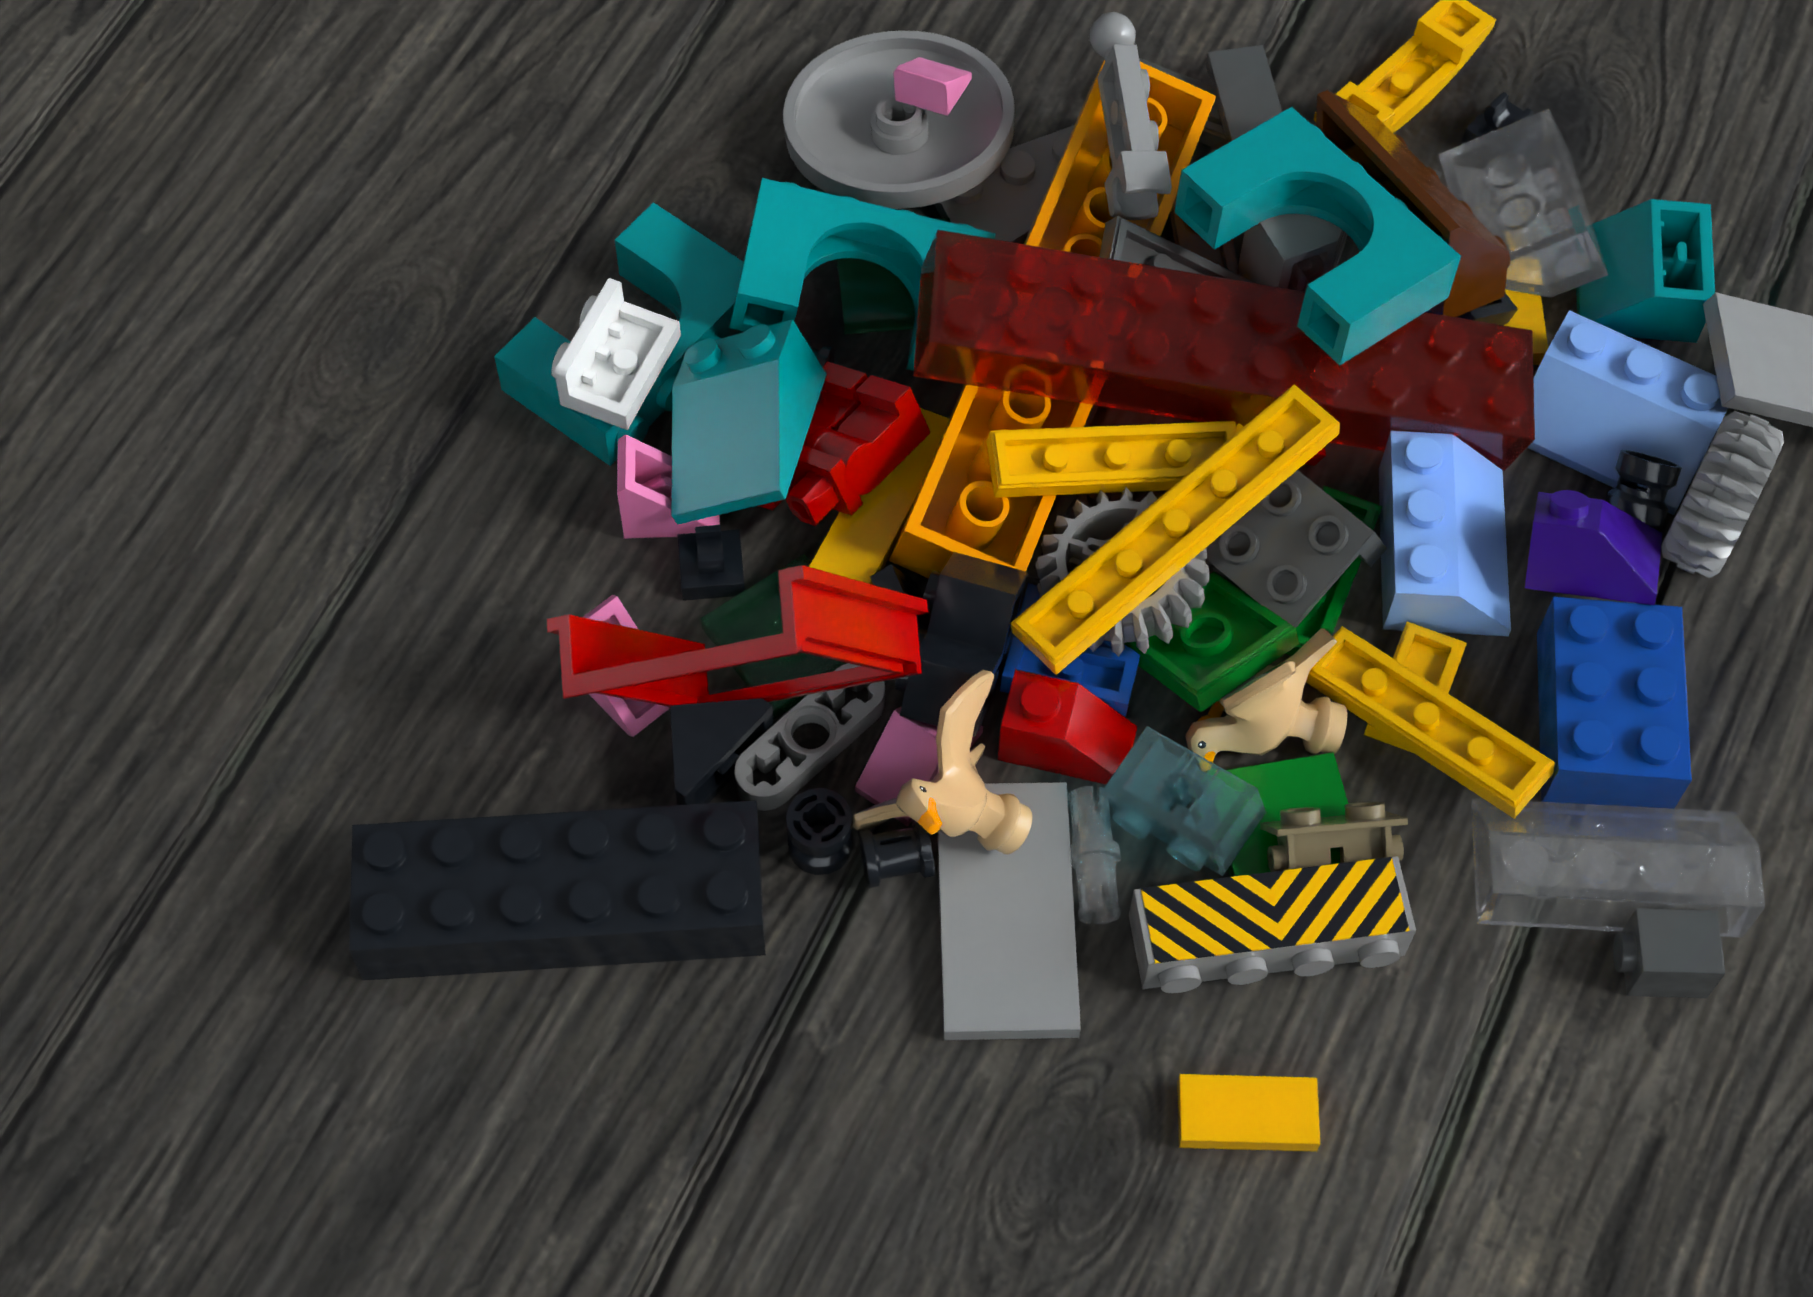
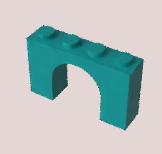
M1292 107L1181 170L1174 213L1213 249L1218 248L1268 218L1285 214H1304L1324 219L1338 226L1351 237L1358 247L1359 253L1307 285L1297 327L1339 366L1449 297L1461 255L1449 246L1441 236L1437 235L1416 217L1404 202L1391 195L1358 162L1350 159L1325 137L1324 133L1317 126L1309 123Z
M762 178L729 328L745 332L749 328L760 324L769 326L792 319L794 321L799 306L803 280L814 268L835 259H863L881 265L891 271L904 283L911 294L915 307V322L907 369L965 383L979 346L996 233L976 229L967 224H955L917 215L908 210H896L862 202L849 196H837L803 188L790 182H778Z
M654 202L615 239L619 275L670 309L680 322L681 337L628 430L560 405L556 378L552 376L551 372L552 364L559 347L564 342L570 343L571 341L536 317L494 356L503 392L609 466L618 459L619 438L628 435L642 442L649 426L665 410L668 412L672 411V387L688 347L704 339L717 340L744 332L729 328L743 261Z

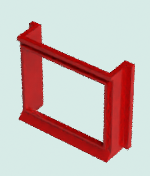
M800 565L778 570L782 634L705 649V644L570 614L547 619V632L559 635L563 699L596 693L664 706L760 698L771 702L922 674L917 615L928 613L927 600ZM798 652L860 666L711 695L708 692L707 671L794 655Z

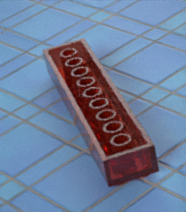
M937 230L921 267L913 376L1197 422L1235 421L1236 425L1240 423L1242 426L1249 423L1295 384L1340 422L1339 435L1330 443L1384 451L1390 431L1454 434L1503 471L1535 440L1532 330L1424 312L1339 366L1297 327L1305 296L1303 291Z

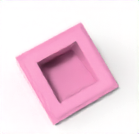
M918 57L899 65L895 69V100L948 116L971 81L972 72Z

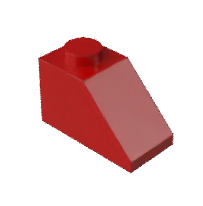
M1015 669L1001 723L998 760L1124 788L1137 726L1079 683Z

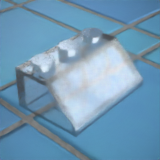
M1549 108L1439 154L1448 190L1459 201L1466 202L1474 216L1493 235L1499 236L1508 248L1510 266L1507 268L1506 290L1552 298L1608 275L1570 151Z

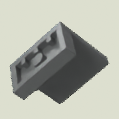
M1297 470L1207 546L1206 560L1260 605L1265 606L1296 628L1357 557L1372 567L1387 547L1371 528Z

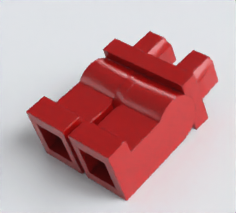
M827 361L823 366L827 375L785 499L792 514L800 521L816 526L832 509L852 516L863 505L860 495L868 494L874 490L931 433L911 387L873 375L867 377L866 373ZM783 500L759 506L773 511Z

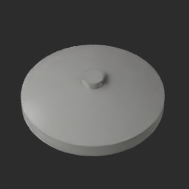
M902 30L873 33L845 41L830 48L802 69L790 86L785 98L783 108L785 140L790 157L799 171L812 184L826 193L837 196H849L862 202L892 209L923 207L955 198L971 190L988 178L999 167L1010 149L1014 136V97L1008 80L1000 68L985 54L964 42L922 31ZM921 57L972 72V79L949 115L946 116L896 101L894 89L895 69L903 63Z

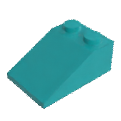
M793 319L769 326L765 324L756 325L743 333L717 340L704 339L687 348L672 387L671 516L677 525L786 499L827 375Z

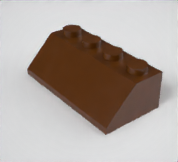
M1328 90L1318 93L1316 126L1324 133L1325 137L1350 159L1358 162L1375 181L1395 198L1404 202L1416 217L1437 235L1441 236L1449 246L1461 255L1449 297L1430 309L1435 316L1444 323L1504 297L1507 268L1510 266V255L1504 241L1499 236L1493 235L1474 216L1469 205L1462 200L1459 201L1441 183L1437 173L1432 168L1426 167L1408 149L1403 138L1398 134H1393L1377 116Z

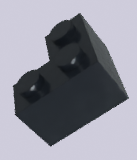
M953 552L942 572L932 570L923 599L927 600L928 609L932 610L928 629L920 628L918 631L922 674L896 678L895 689L905 692L900 716L938 726L940 709L953 694L975 674L982 670L991 671L994 674V679L975 722L973 737H976L1001 688L1002 674L1014 635L1010 623L1018 617L1028 572Z

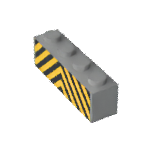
M1398 856L1134 889L1128 915L1142 989L1161 987V990L1166 993L1190 991L1200 986L1201 982L1228 979L1229 983L1235 985L1250 984L1264 979L1268 973L1294 970V973L1298 976H1314L1331 970L1334 965L1360 962L1361 966L1366 968L1383 967L1400 959V956H1405L1416 932Z

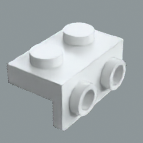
M608 278L598 297L592 295L586 301L580 316V327L570 343L564 342L559 347L553 360L551 372L552 376L556 378L561 406L628 430L681 337L680 322L625 302L622 283Z

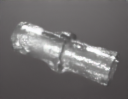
M1093 786L1075 789L1068 794L1073 844L1070 848L1071 866L1076 869L1079 902L1078 918L1081 922L1090 924L1092 922V913L1095 912V924H1106L1116 921L1122 915L1118 900L1115 869L1117 861L1120 862L1121 853L1119 844L1112 839L1109 791L1103 787H1098L1096 790L1097 799L1094 800Z

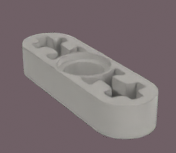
M847 663V664H844V665L840 666V667L837 668L835 671L844 670V669H849V668H855V667H860V666H859V665H855V664ZM879 681L849 687L855 692L862 690L864 687L867 688L868 701L866 703L855 698L843 707L845 704L846 688L809 694L738 757L735 764V782L740 799L742 801H757V810L762 811L773 810L786 803L880 718L885 707V682ZM839 709H841V720L843 725L839 723L835 715V713ZM817 723L828 731L829 738L825 744L818 748L806 749L796 744L792 735L803 724ZM779 746L782 747L787 757L780 765H778L780 763ZM778 765L776 768L775 785L771 786L766 781H762L756 786L753 785V771L755 769L766 774Z

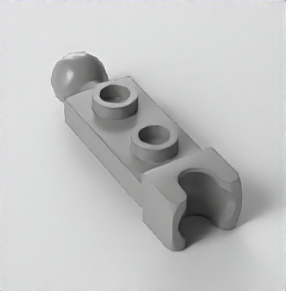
M1109 12L1102 14L1093 22L1090 27L1089 37L1093 50L1105 60L1098 76V84L1113 167L1104 183L1109 213L1113 218L1119 216L1126 220L1151 219L1158 215L1157 193H1171L1172 183L1166 151H1157L1159 144L1158 126L1155 121H1150L1147 107L1150 92L1149 74L1146 69H1141L1137 45H1134L1136 36L1134 25L1125 15Z

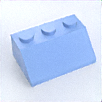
M1569 310L1540 363L1506 438L1613 488L1616 487L1619 478L1615 467L1621 450L1635 451L1673 462L1681 466L1682 469L1676 486L1668 489L1664 502L1668 507V513L1675 515L1728 408L1723 407L1721 404L1716 375Z
M1390 431L1378 470L1379 505L1383 506L1380 513V540L1387 547L1381 555L1383 630L1403 631L1408 621L1439 633L1509 636L1511 622L1502 469L1454 434Z

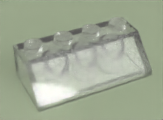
M1474 798L1471 803L1477 924L1622 931L1636 908L1718 910L1721 937L1743 938L1765 908L1759 844L1735 812L1529 801L1517 817L1513 819L1484 799Z

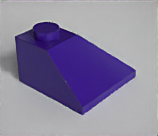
M1561 490L1553 494L1538 492L1525 589L1655 605L1663 533L1605 500L1588 498L1586 495L1572 490Z

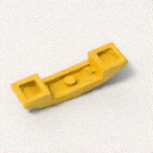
M1440 0L1418 19L1414 35L1358 86L1349 81L1336 95L1377 116L1394 133L1419 113L1458 73L1493 29L1496 19L1467 0Z

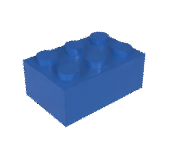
M1553 597L1537 632L1540 753L1555 762L1554 773L1541 787V803L1671 814L1692 781L1682 607Z

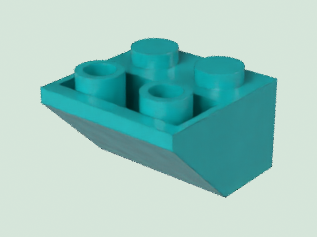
M1650 199L1577 231L1575 236L1577 314L1628 337L1697 343L1706 324L1703 303L1715 294L1711 204Z

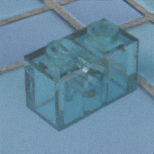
M1148 726L1103 789L1115 812L1112 816L1113 820L1124 830L1140 839H1145L1150 833L1169 844L1166 848L1168 853L1186 867L1194 871H1200L1203 865L1222 876H1224L1266 813L1256 787ZM1190 801H1192L1191 807L1189 809L1186 808ZM1173 804H1176L1177 806L1171 812V807Z

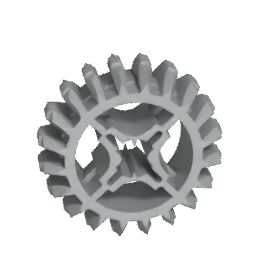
M1733 411L1724 417L1661 545L1663 558L1677 564V568L1693 575L1698 573L1708 578L1720 573L1749 519L1784 444L1783 431L1769 425V421L1753 414L1748 416L1737 411Z
M1125 487L1120 495V500L1109 501V497L1100 490L1096 497V506L1089 508L1079 500H1076L1073 507L1075 519L1057 515L1054 522L1055 534L1043 536L1041 543L1043 556L1038 557L1036 562L1037 577L1041 579L1037 585L1039 597L1041 598L1155 502L1157 497L1153 492L1150 491L1141 502L1133 501L1132 492ZM1206 548L1089 647L1092 652L1104 641H1111L1112 651L1119 657L1125 648L1124 643L1136 641V647L1145 654L1149 648V637L1156 635L1159 639L1169 644L1173 637L1171 624L1188 628L1189 623L1192 621L1190 608H1201L1205 600L1202 587L1206 586L1207 582H1209V566L1205 564L1207 559Z

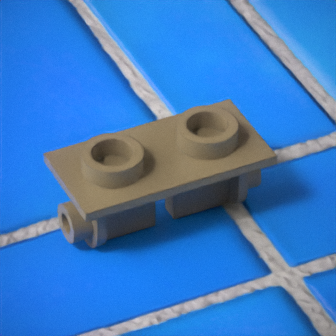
M1357 802L1344 805L1345 815L1321 817L1320 808L1314 807L1280 810V821L1261 822L1260 829L1277 836L1278 845L1268 846L1267 849L1268 866L1270 871L1274 872L1330 865V848L1340 847L1341 863L1398 856L1399 861H1402L1404 855L1402 838L1399 834L1392 835L1391 826L1408 825V818L1385 811V803Z

